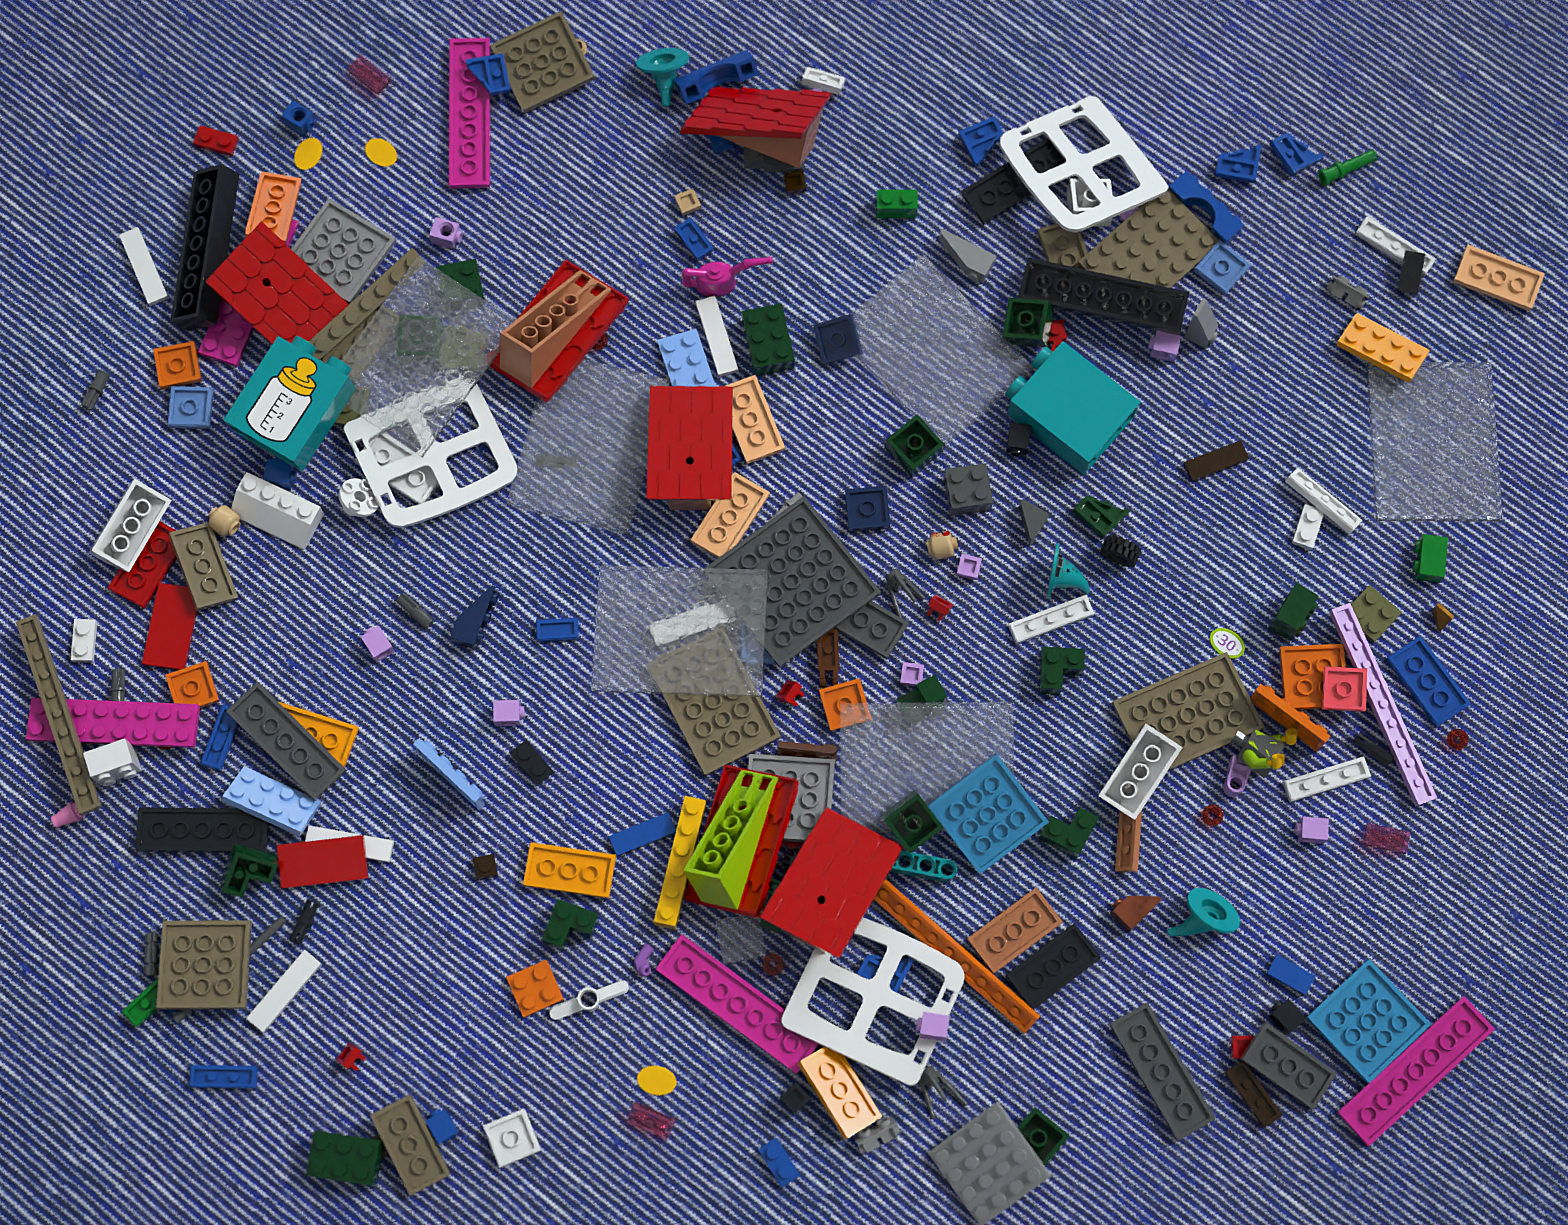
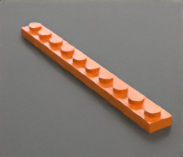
M885 879L874 900L922 943L958 962L964 971V980L1025 1034L1040 1015Z

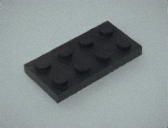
M1073 923L1009 972L1006 978L1027 1005L1035 1010L1102 957L1078 926Z

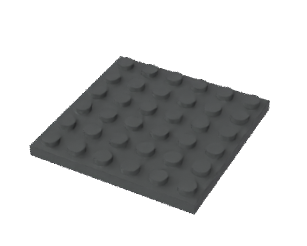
M805 496L703 569L707 577L779 668L783 667L881 594L879 588Z

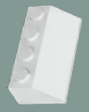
M248 472L245 473L236 489L231 508L239 515L240 520L305 550L324 516L320 506Z
M132 480L89 553L103 562L129 573L172 500L140 481Z
M1145 723L1098 796L1135 820L1183 747Z

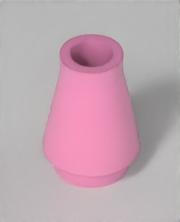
M71 801L58 813L51 816V820L54 826L58 828L81 821L82 817L86 815L81 816L76 803Z

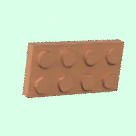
M1036 887L968 937L967 941L992 974H995L1061 925L1063 921Z

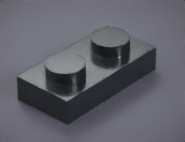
M1405 250L1397 291L1418 294L1426 253Z
M527 740L510 752V755L537 786L554 773L552 768Z

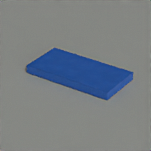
M1421 635L1385 659L1435 728L1471 705L1468 698Z

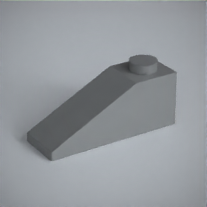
M942 229L939 241L965 275L972 281L984 284L995 264L996 255Z
M1203 298L1184 336V338L1205 349L1209 343H1214L1219 334L1215 332L1218 323L1206 299Z

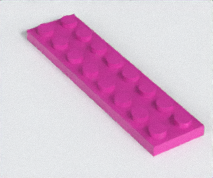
M490 38L450 39V189L490 188V94L467 68L465 59L489 56Z
M293 219L286 243L288 247H290L299 226V222ZM221 298L217 325L208 327L198 353L199 355L238 368L254 328Z
M31 698L26 740L55 742L41 698ZM66 699L81 743L110 744L125 738L133 746L195 748L200 713V706L198 704Z
M683 934L680 935L655 969L796 1075L801 1070L797 1063L810 1056L819 1045L786 1029L782 1025V1016L785 1012L783 1008Z
M1463 996L1377 1077L1346 1103L1337 1114L1367 1147L1370 1146L1489 1036L1495 1028Z

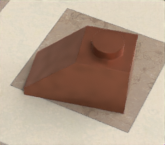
M1127 896L1124 900L1120 897L1112 905L1114 910L1111 912V915L1130 932L1162 899L1159 896Z

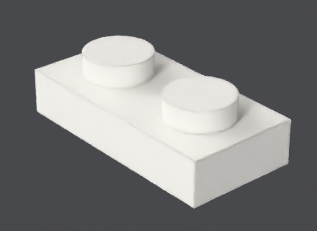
M807 67L801 84L840 95L845 83V77Z
M1307 504L1303 506L1291 544L1309 550L1313 549L1324 515L1321 510Z
M74 619L71 649L72 662L94 663L97 621L95 619Z

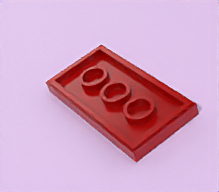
M159 521L129 573L119 569L109 584L108 590L145 609L157 591L158 584L162 583L177 559L168 536L169 532L177 530Z
M164 583L158 584L142 660L143 666L172 670L186 668L197 616L188 587Z
M364 835L277 845L281 888L368 878Z

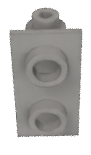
M1340 274L1338 277L1333 276L1335 282L1330 281L1326 287L1329 293L1340 299L1344 293H1347L1349 295L1345 302L1356 309L1357 307L1362 309L1365 301L1362 299L1364 297L1369 298L1366 295L1367 290L1359 285L1355 288L1348 284L1350 280Z
M890 1116L881 1118L877 1121L876 1125L870 1128H863L857 1132L853 1139L858 1144L861 1153H869L880 1147L878 1138L881 1137L885 1144L898 1137L897 1134L901 1133L897 1126V1122Z

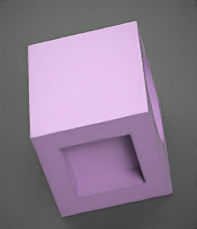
M435 217L429 236L432 244L455 250L456 244L461 242L463 232L460 230L459 223ZM451 232L449 236H443V233Z
M1157 330L1155 337L1150 338L1148 349H1152L1150 357L1174 362L1178 353L1181 336Z
M380 626L367 629L364 635L361 636L376 663L395 652Z
M519 700L493 701V722L495 726H521V719H525V708L521 706Z
M1303 816L1295 824V835H1298V842L1324 844L1328 840L1329 819Z
M923 1012V1017H918L916 1031H920L919 1038L946 1042L950 1016Z

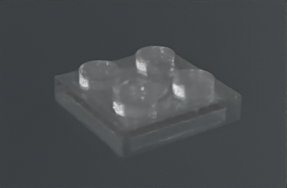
M744 915L716 921L724 965L767 957L762 929L759 926V918Z

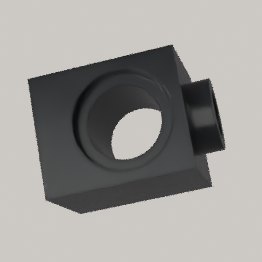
M1010 424L1006 453H1010L1015 457L1027 455L1031 425Z
M1289 999L1284 1002L1279 1000L1271 1007L1273 1012L1269 1017L1286 1036L1306 1020L1305 1016Z
M795 1082L779 1100L795 1116L811 1101V1098Z

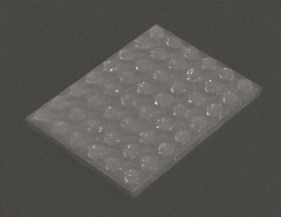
M924 254L852 313L863 354L855 357L913 417L918 415L945 444L944 447L999 401L1019 376L1026 378L1034 370L1031 364L1009 342L1004 340L1002 334Z
M418 256L341 360L352 369L348 377L356 387L346 407L423 458L500 352V332L516 320Z
M584 359L548 403L537 397L517 465V475L512 482L506 502L507 506L628 535L648 463L650 386H670V380Z
M1368 362L1366 366L1376 521L1500 522L1503 517L1491 362H1423L1410 383Z
M600 565L591 690L593 692L762 697L768 570Z
M1013 702L840 704L841 815L876 833H893L880 815L914 789L928 805L995 753L998 754L1014 775ZM943 828V829H941L939 832H947V831L945 830V828Z

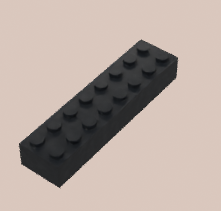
M223 164L195 171L193 175L170 323L187 331L217 325L221 297L206 284V280L227 259L240 173Z
M1028 257L1018 298L1048 300L1052 307L1057 310L1180 336L1189 292Z

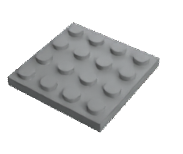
M328 198L291 250L331 286L340 297L350 304L361 292L397 240L395 237Z
M749 754L748 769L794 778L799 782L798 793L789 816L790 821L783 841L805 842L826 807L832 809L835 759Z
M998 1101L928 1152L979 1225L988 1223L1052 1176Z

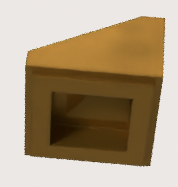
M1440 603L1431 610L1437 629L1440 632L1454 618V615Z

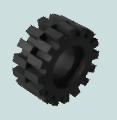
M1108 535L1105 538L1100 553L1105 559H1109L1110 562L1131 568L1136 565L1141 548L1139 545H1135V542H1130L1127 538L1123 539L1121 536Z

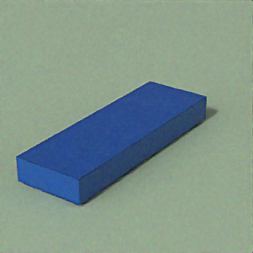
M223 704L200 762L201 766L221 772L239 726L226 712L230 706Z
M669 812L612 834L609 836L616 856L619 857L676 834V828Z
M190 1066V1088L257 1089L258 1066Z

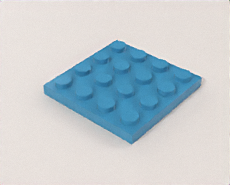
M997 753L927 805L979 874L1049 823Z
M1370 959L1361 965L1306 1017L1367 1084L1377 1077L1431 1025Z

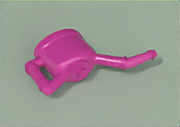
M768 256L766 258L745 259L733 267L724 262H711L701 266L699 269L685 268L682 271V284L687 288L696 287L698 292L708 297L724 296L735 288V274L745 269H750L753 266L772 264L773 258Z

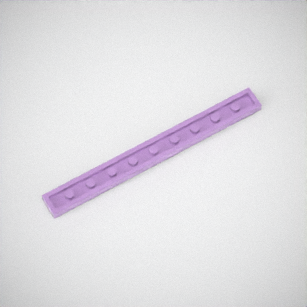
M1348 603L1330 610L1329 614L1353 667L1367 669L1366 697L1415 807L1435 800L1437 798L1351 604Z

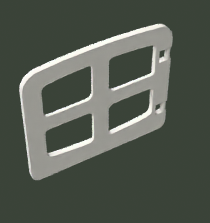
M1095 96L1084 98L1071 106L1063 107L1028 122L1024 126L1009 130L1000 139V149L1021 181L1058 225L1069 232L1086 230L1166 194L1168 189L1165 180L1108 109ZM1076 108H1080L1082 110L1075 114L1072 112V110ZM1079 118H1084L1109 144L1090 153L1080 154L1059 127ZM1028 129L1030 133L1022 136L1020 132ZM1046 134L1065 158L1066 163L1039 174L1034 170L1019 144ZM1115 157L1122 159L1139 185V188L1119 197H1114L1092 169L1094 166ZM1071 176H1078L1100 205L1077 215L1072 214L1048 187Z
M470 375L462 376L349 421L344 426L345 435L379 504L385 520L393 527H408L464 507L511 484L517 476L516 462L475 379ZM462 402L467 403L479 427L445 442H437L426 422L424 414ZM409 422L421 446V450L388 465L379 466L369 445L370 439L402 423ZM362 441L366 449L359 452L356 443ZM487 443L498 465V470L468 486L459 488L446 463V459L479 444ZM422 467H430L443 495L419 505L400 508L388 486V482ZM388 495L391 504L385 506L381 497Z
M863 918L854 934L887 947V951L874 978L866 979L830 962L831 954L827 952L824 954L814 949L782 1016V1025L786 1029L906 1085L913 1086L919 1082L937 1041L918 1038L912 1053L905 1055L867 1041L865 1039L867 1031L877 1010L881 1006L888 1007L916 1021L918 1017H923V1012L949 1016L962 988L965 977L964 971L958 962L924 943L882 924ZM904 955L924 964L944 977V984L933 1007H926L890 989V982ZM821 978L832 981L862 996V1005L848 1031L822 1019L808 1009V1003ZM946 989L953 992L949 1002L941 1000ZM918 1050L925 1053L921 1064L914 1062Z

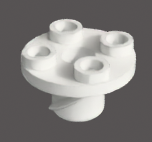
M349 479L339 489L340 503L343 506V510L350 516L367 517L372 515L379 507L367 479Z

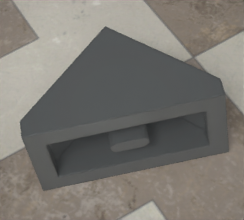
M1020 500L1018 508L1028 545H1033L1048 521L1050 514L1026 500Z

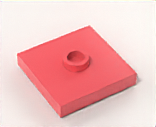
M1324 666L1322 710L1365 712L1367 669Z

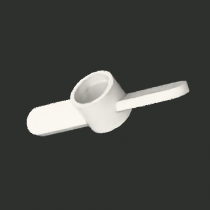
M619 981L598 990L591 987L584 988L579 992L578 997L551 1007L549 1011L552 1019L557 1020L581 1010L594 1011L601 1002L626 993L629 990V985L626 981ZM586 992H593L597 996V1002L592 1007H585L581 1003V998Z

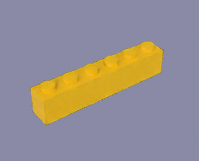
M689 796L684 797L654 919L655 926L672 930L677 928L688 883V878L683 870L697 846L706 809V800Z

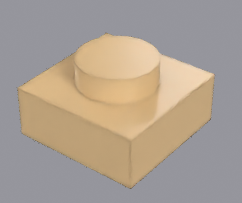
M693 188L675 195V201L682 216L701 209V204Z

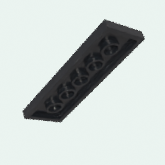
M1049 138L1023 152L1034 170L1039 174L1066 163L1065 158ZM1009 162L961 191V196L983 225L1032 196Z
M138 807L135 850L137 852H231L234 844L267 853L269 822L238 808Z

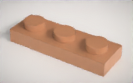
M1119 810L1116 872H1138L1142 810L1135 820Z

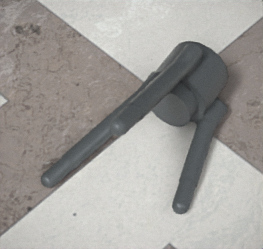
M900 569L891 571L885 577L888 582L885 586L890 593L896 614L900 618H902V614L893 589L896 591L903 589L911 600L916 602V598L906 586L908 585L922 600L925 599V596L908 580L905 574H902Z
M933 1065L924 1069L921 1080L918 1083L922 1088L932 1119L935 1118V1114L926 1086L929 1089L934 1087L942 1100L946 1102L947 1098L938 1085L941 1081L964 1106L967 1105L962 1096L942 1076L939 1069L935 1070Z

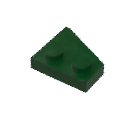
M1087 495L1074 507L1072 512L1104 539L1130 513V510L1113 507L1112 503L1099 501L1097 498Z

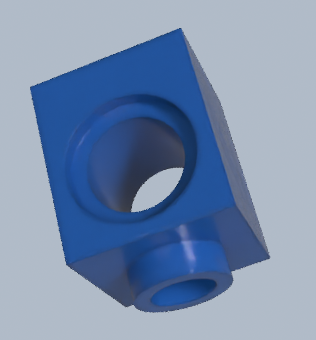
M292 100L281 115L284 124L302 136L310 132L315 125L313 112ZM300 117L304 118L301 121H296Z
M437 1109L428 1115L429 1119L426 1120V1123L440 1146L460 1135L447 1110L441 1111V1109Z

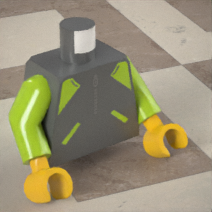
M1293 728L1287 729L1285 736H1282V734L1269 736L1254 729L1249 737L1237 731L1232 742L1242 748L1237 756L1238 759L1265 779L1272 768L1279 769L1285 764V756L1281 754L1285 746L1284 742L1288 745H1294L1297 742L1298 736L1297 730Z

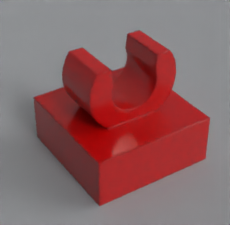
M935 594L928 603V606L931 608L928 610L927 615L930 616L933 611H938L939 617L937 621H941L944 615L946 616L951 611L954 604Z
M787 680L775 697L780 702L798 706L799 704L794 700L795 696L804 697L805 695L800 691L802 686L799 683Z
M348 1042L336 1061L347 1069L352 1068L358 1071L359 1068L354 1065V1061L357 1058L365 1061L366 1058L361 1054L362 1051Z

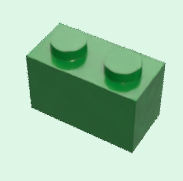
M877 190L876 218H917V190Z
M1423 534L1419 540L1415 541L1414 552L1417 553V558L1412 566V572H1415V580L1440 583L1444 579L1448 537Z

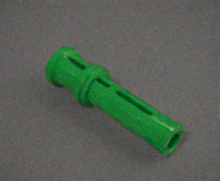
M1370 149L1342 163L1335 162L1331 167L1321 168L1317 172L1319 181L1323 186H1328L1330 182L1336 179L1341 180L1347 173L1377 161L1378 157H1375L1377 153L1374 149Z

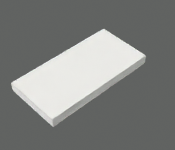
M385 432L369 441L379 466H385L415 454L414 451ZM356 458V459L354 460V462H355V464H357L358 466H360L359 463H358V460H357V458ZM422 467L390 480L388 485L419 505L428 501L439 486V483L430 467Z

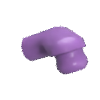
M646 943L634 958L636 972L642 977L648 976L651 973L648 957L654 951Z

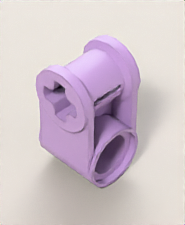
M1234 753L1230 758L1223 785L1224 793L1229 797H1237L1242 793L1252 770L1239 760ZM1230 782H1236L1239 785V789H1233L1230 786Z

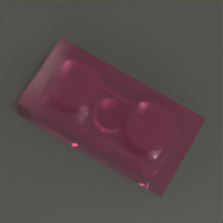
M362 55L347 68L351 75L377 95L391 83V78Z
M1367 823L1363 845L1406 854L1410 832Z
M634 1102L626 1123L664 1140H668L676 1119L638 1102Z

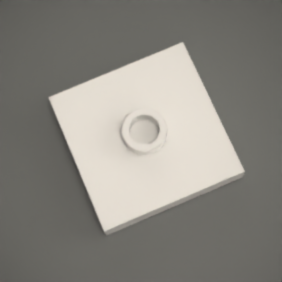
M525 1108L483 1126L499 1168L541 1151Z

